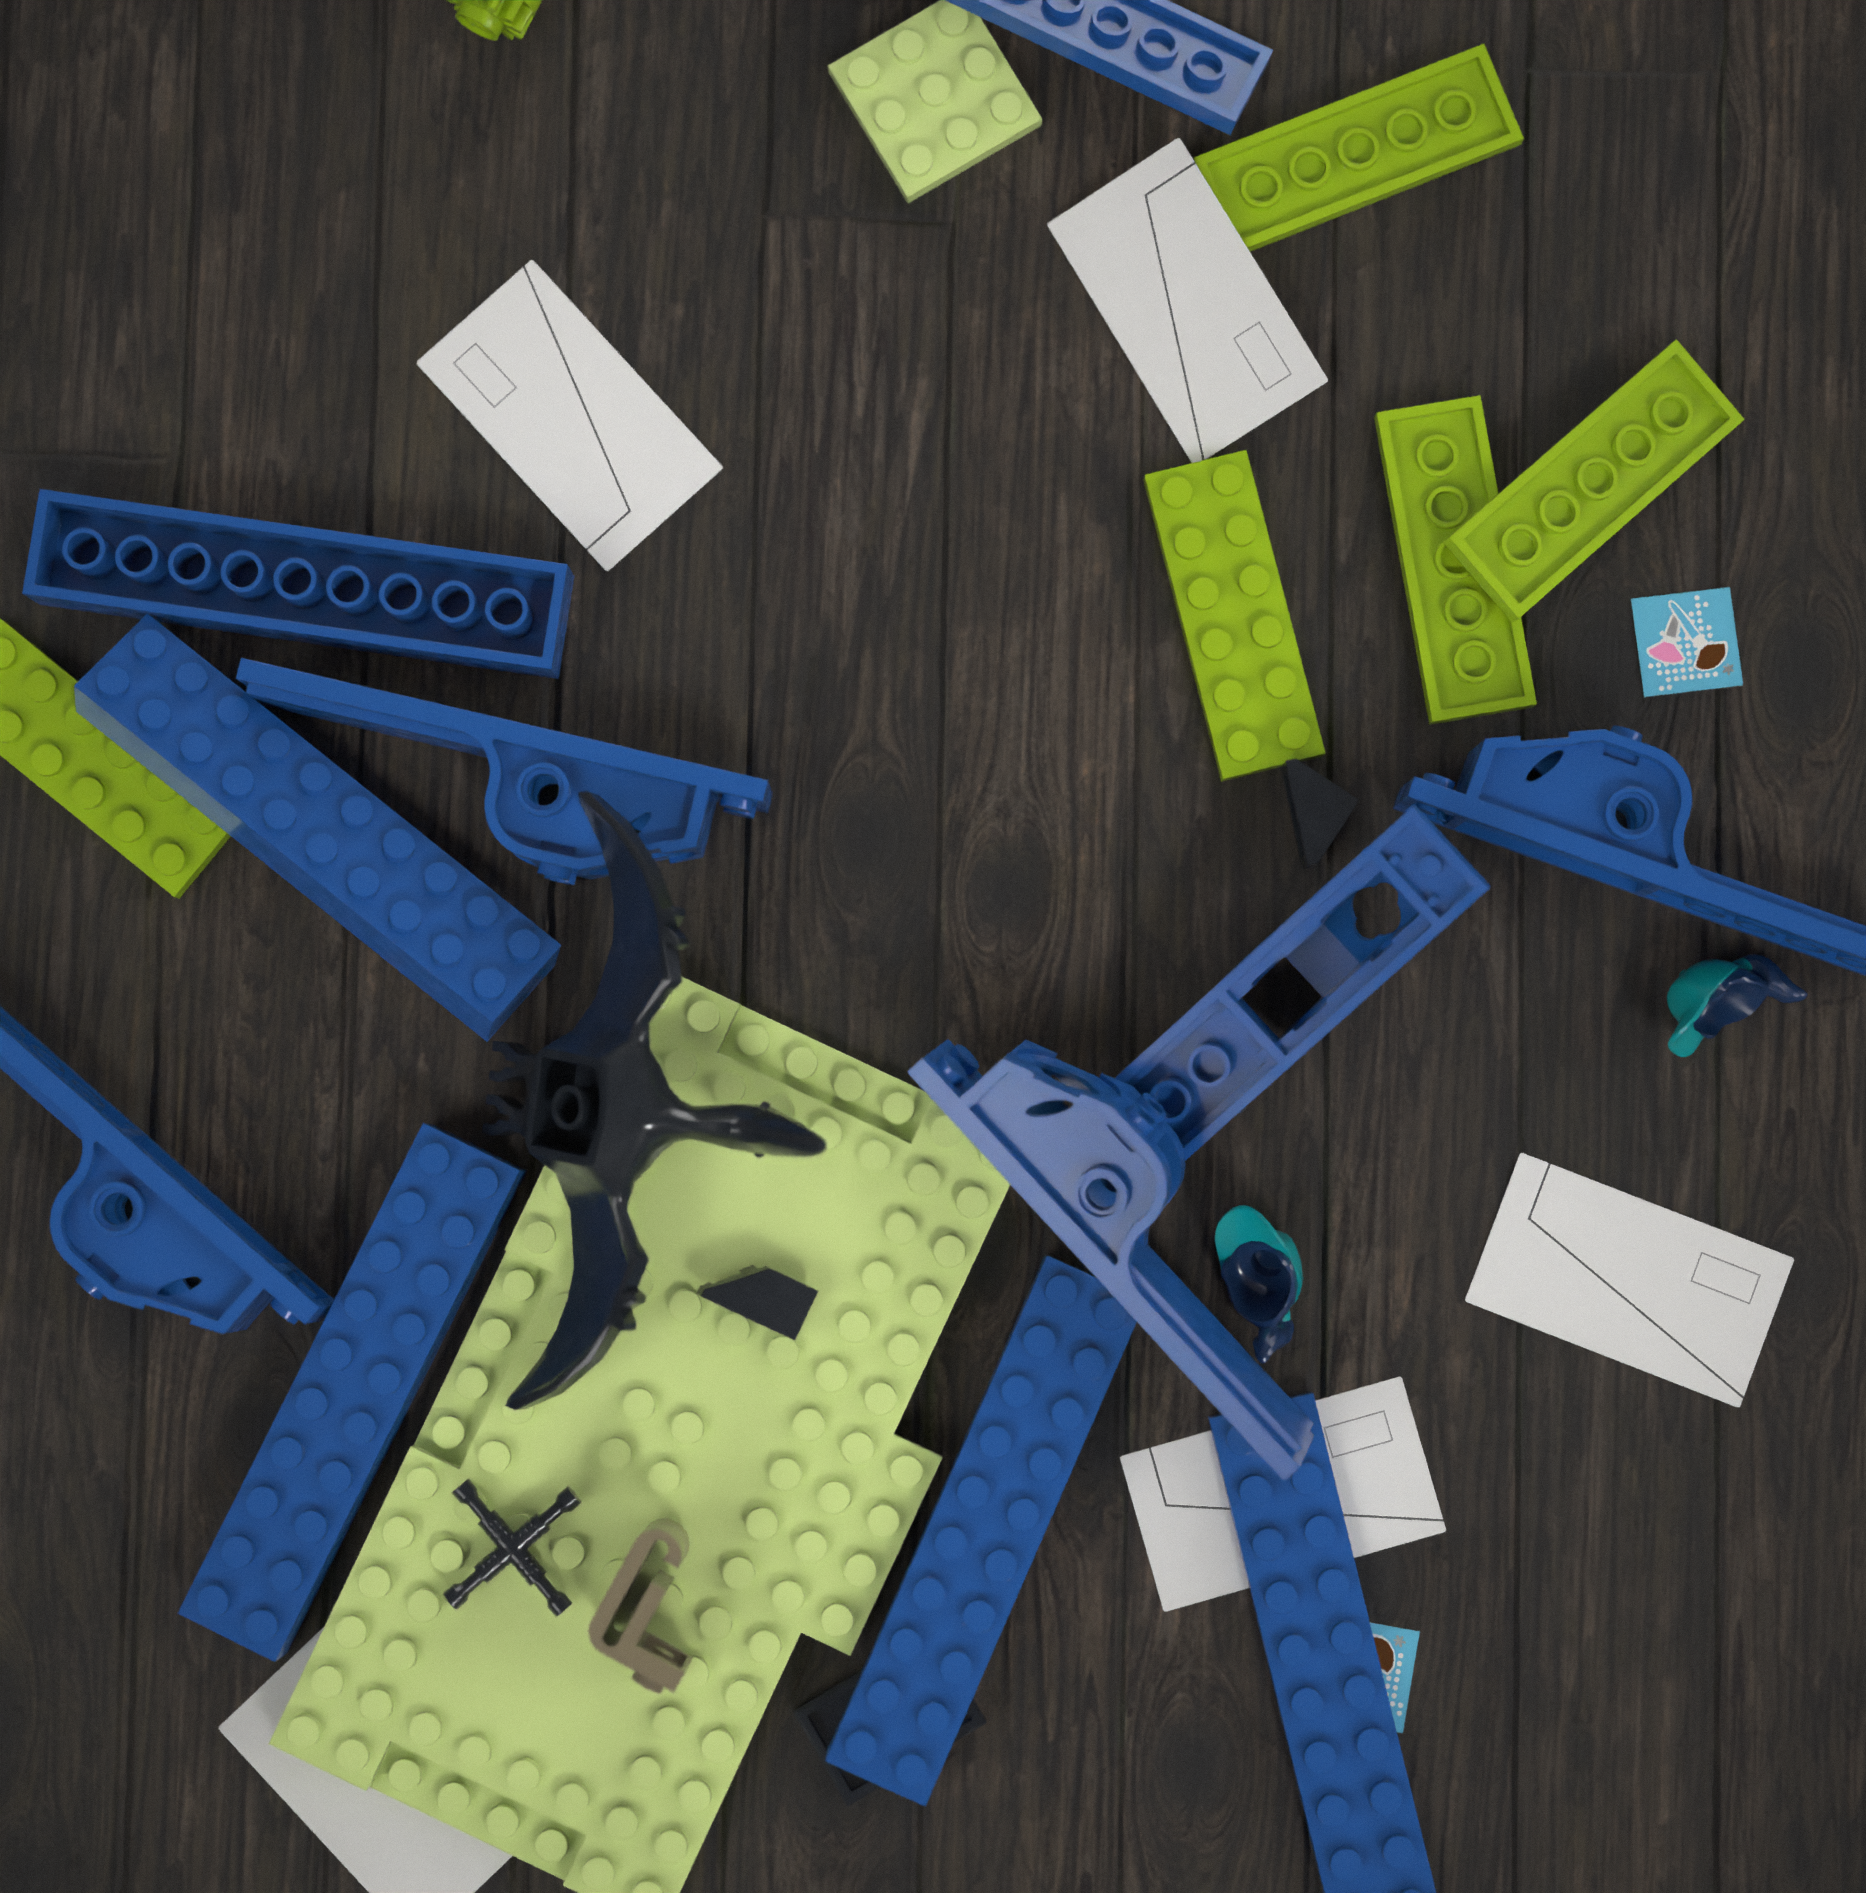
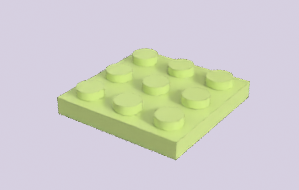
M945 0L936 2L828 65L830 76L907 203L1042 126L1040 114L982 19Z

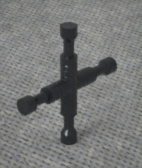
M469 1478L452 1492L460 1503L470 1507L480 1519L478 1525L497 1546L474 1566L475 1571L463 1582L453 1584L443 1592L445 1599L454 1609L457 1610L467 1602L469 1594L482 1582L489 1583L510 1564L515 1567L529 1586L534 1584L547 1599L549 1610L555 1617H558L573 1604L565 1593L557 1591L544 1575L547 1571L528 1550L531 1545L551 1529L549 1525L563 1513L573 1511L582 1503L569 1486L557 1495L555 1503L541 1515L539 1513L534 1514L515 1532L509 1528L495 1509L491 1512L478 1497L476 1486Z

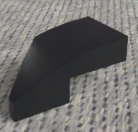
M753 1265L739 1270V1274L712 1284L709 1282L699 1287L697 1291L699 1296L793 1340H796L818 1293V1290L774 1269L767 1266L758 1269Z

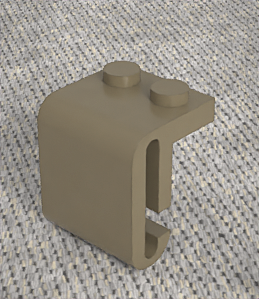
M666 1518L651 1522L635 1540L589 1626V1639L598 1651L634 1670L632 1679L635 1682L659 1694L663 1688L673 1693L675 1692L693 1658L646 1631L674 1577L662 1570L657 1573L624 1632L617 1631L614 1628L613 1622L658 1540H663L668 1545V1552L663 1560L678 1568L687 1556L689 1550L687 1532L679 1523Z

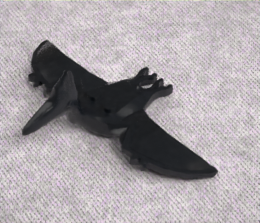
M589 791L578 792L579 802L601 845L610 877L614 908L613 942L596 998L571 1032L545 1046L538 1054H532L524 1045L518 1042L493 1041L492 1044L493 1051L504 1054L506 1060L516 1063V1067L491 1070L489 1080L496 1082H519L526 1079L527 1092L524 1105L510 1095L487 1094L486 1103L495 1105L499 1113L509 1115L510 1120L483 1124L482 1133L492 1136L521 1134L525 1138V1144L529 1153L556 1173L571 1211L574 1270L568 1299L556 1331L542 1356L507 1400L505 1406L513 1410L527 1409L564 1393L604 1358L621 1331H633L636 1329V1320L632 1309L643 1304L646 1300V1296L638 1289V1286L648 1264L649 1257L639 1242L627 1207L634 1183L650 1168L664 1150L675 1142L687 1139L706 1142L732 1150L751 1152L757 1158H762L765 1154L785 1157H811L822 1154L827 1148L824 1138L806 1128L803 1123L772 1108L769 1102L764 1101L760 1105L724 1104L692 1106L682 1101L669 1087L662 1068L650 1049L649 1022L670 993L682 983L678 950L686 948L689 943L678 927L685 918L686 910L673 907L661 869L633 826L600 795Z

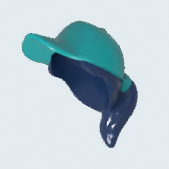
M1745 955L1733 962L1719 959L1700 961L1682 970L1667 992V1005L1678 1022L1669 1039L1668 1048L1679 1057L1690 1056L1695 1052L1704 1037L1712 1039L1722 1027L1745 1019L1764 1002L1767 996L1773 997L1779 1002L1795 1003L1806 999L1808 994L1795 985L1773 961L1761 955Z
M1239 1205L1230 1209L1218 1222L1215 1231V1245L1221 1266V1276L1226 1282L1228 1295L1234 1309L1248 1322L1259 1328L1258 1335L1253 1338L1255 1357L1261 1364H1264L1276 1350L1285 1346L1292 1339L1294 1323L1291 1320L1290 1308L1297 1301L1303 1284L1302 1264L1297 1247L1290 1236L1284 1232L1274 1230L1267 1219L1257 1210L1246 1205Z

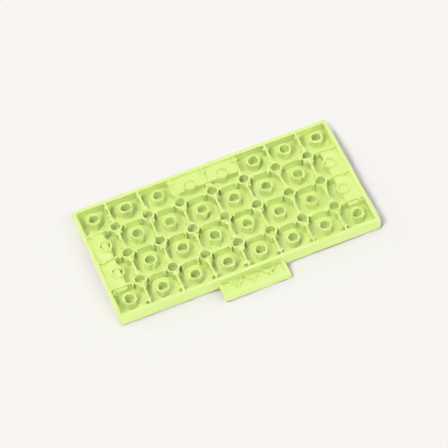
M682 977V983L670 993L649 1022L650 1049L661 1066L672 1091L682 1101L692 1106L724 1104L760 1105L764 1101L769 1102L772 1108L803 1123L806 1128L824 1138L827 1143L825 1152L811 1157H785L765 1154L762 1158H757L751 1152L732 1150L692 1139L675 1142L664 1150L650 1168L634 1183L627 1207L639 1242L649 1257L648 1264L638 1286V1289L646 1296V1300L643 1304L632 1309L636 1320V1329L633 1331H621L604 1358L564 1393L527 1409L513 1410L505 1406L507 1400L538 1362L555 1333L568 1299L574 1270L571 1211L556 1173L544 1165L504 1249L506 1253L415 1444L410 1446L269 1742V1745L365 1791L371 1787L564 1880L563 1886L578 1893H680L800 1634L808 1635L847 1655H851L942 1460V1455L895 1434V1430L1010 1186V1183L925 1091ZM753 1265L758 1269L764 1266L774 1269L818 1290V1293L796 1340H793L697 1294L699 1287L709 1282L712 1284L739 1274V1270ZM468 1478L476 1486L478 1497L491 1512L495 1509L513 1532L519 1529L534 1514L539 1513L541 1515L555 1503L557 1495L567 1486L581 1500L582 1503L573 1511L563 1513L549 1525L551 1529L528 1548L535 1559L547 1571L544 1574L557 1591L565 1593L573 1602L558 1617H555L549 1610L547 1599L534 1584L529 1586L512 1564L507 1566L489 1583L482 1582L469 1594L467 1602L457 1610L445 1599L443 1592L453 1584L463 1582L475 1571L474 1566L497 1547L478 1525L480 1519L470 1507L460 1503L452 1494ZM666 1518L679 1523L687 1532L689 1537L687 1556L678 1568L663 1560L668 1552V1545L665 1541L658 1540L613 1622L614 1628L617 1631L624 1632L657 1573L662 1570L674 1577L646 1631L693 1658L675 1692L673 1693L663 1688L659 1694L635 1682L632 1679L634 1670L598 1651L589 1639V1626L635 1540L651 1522Z

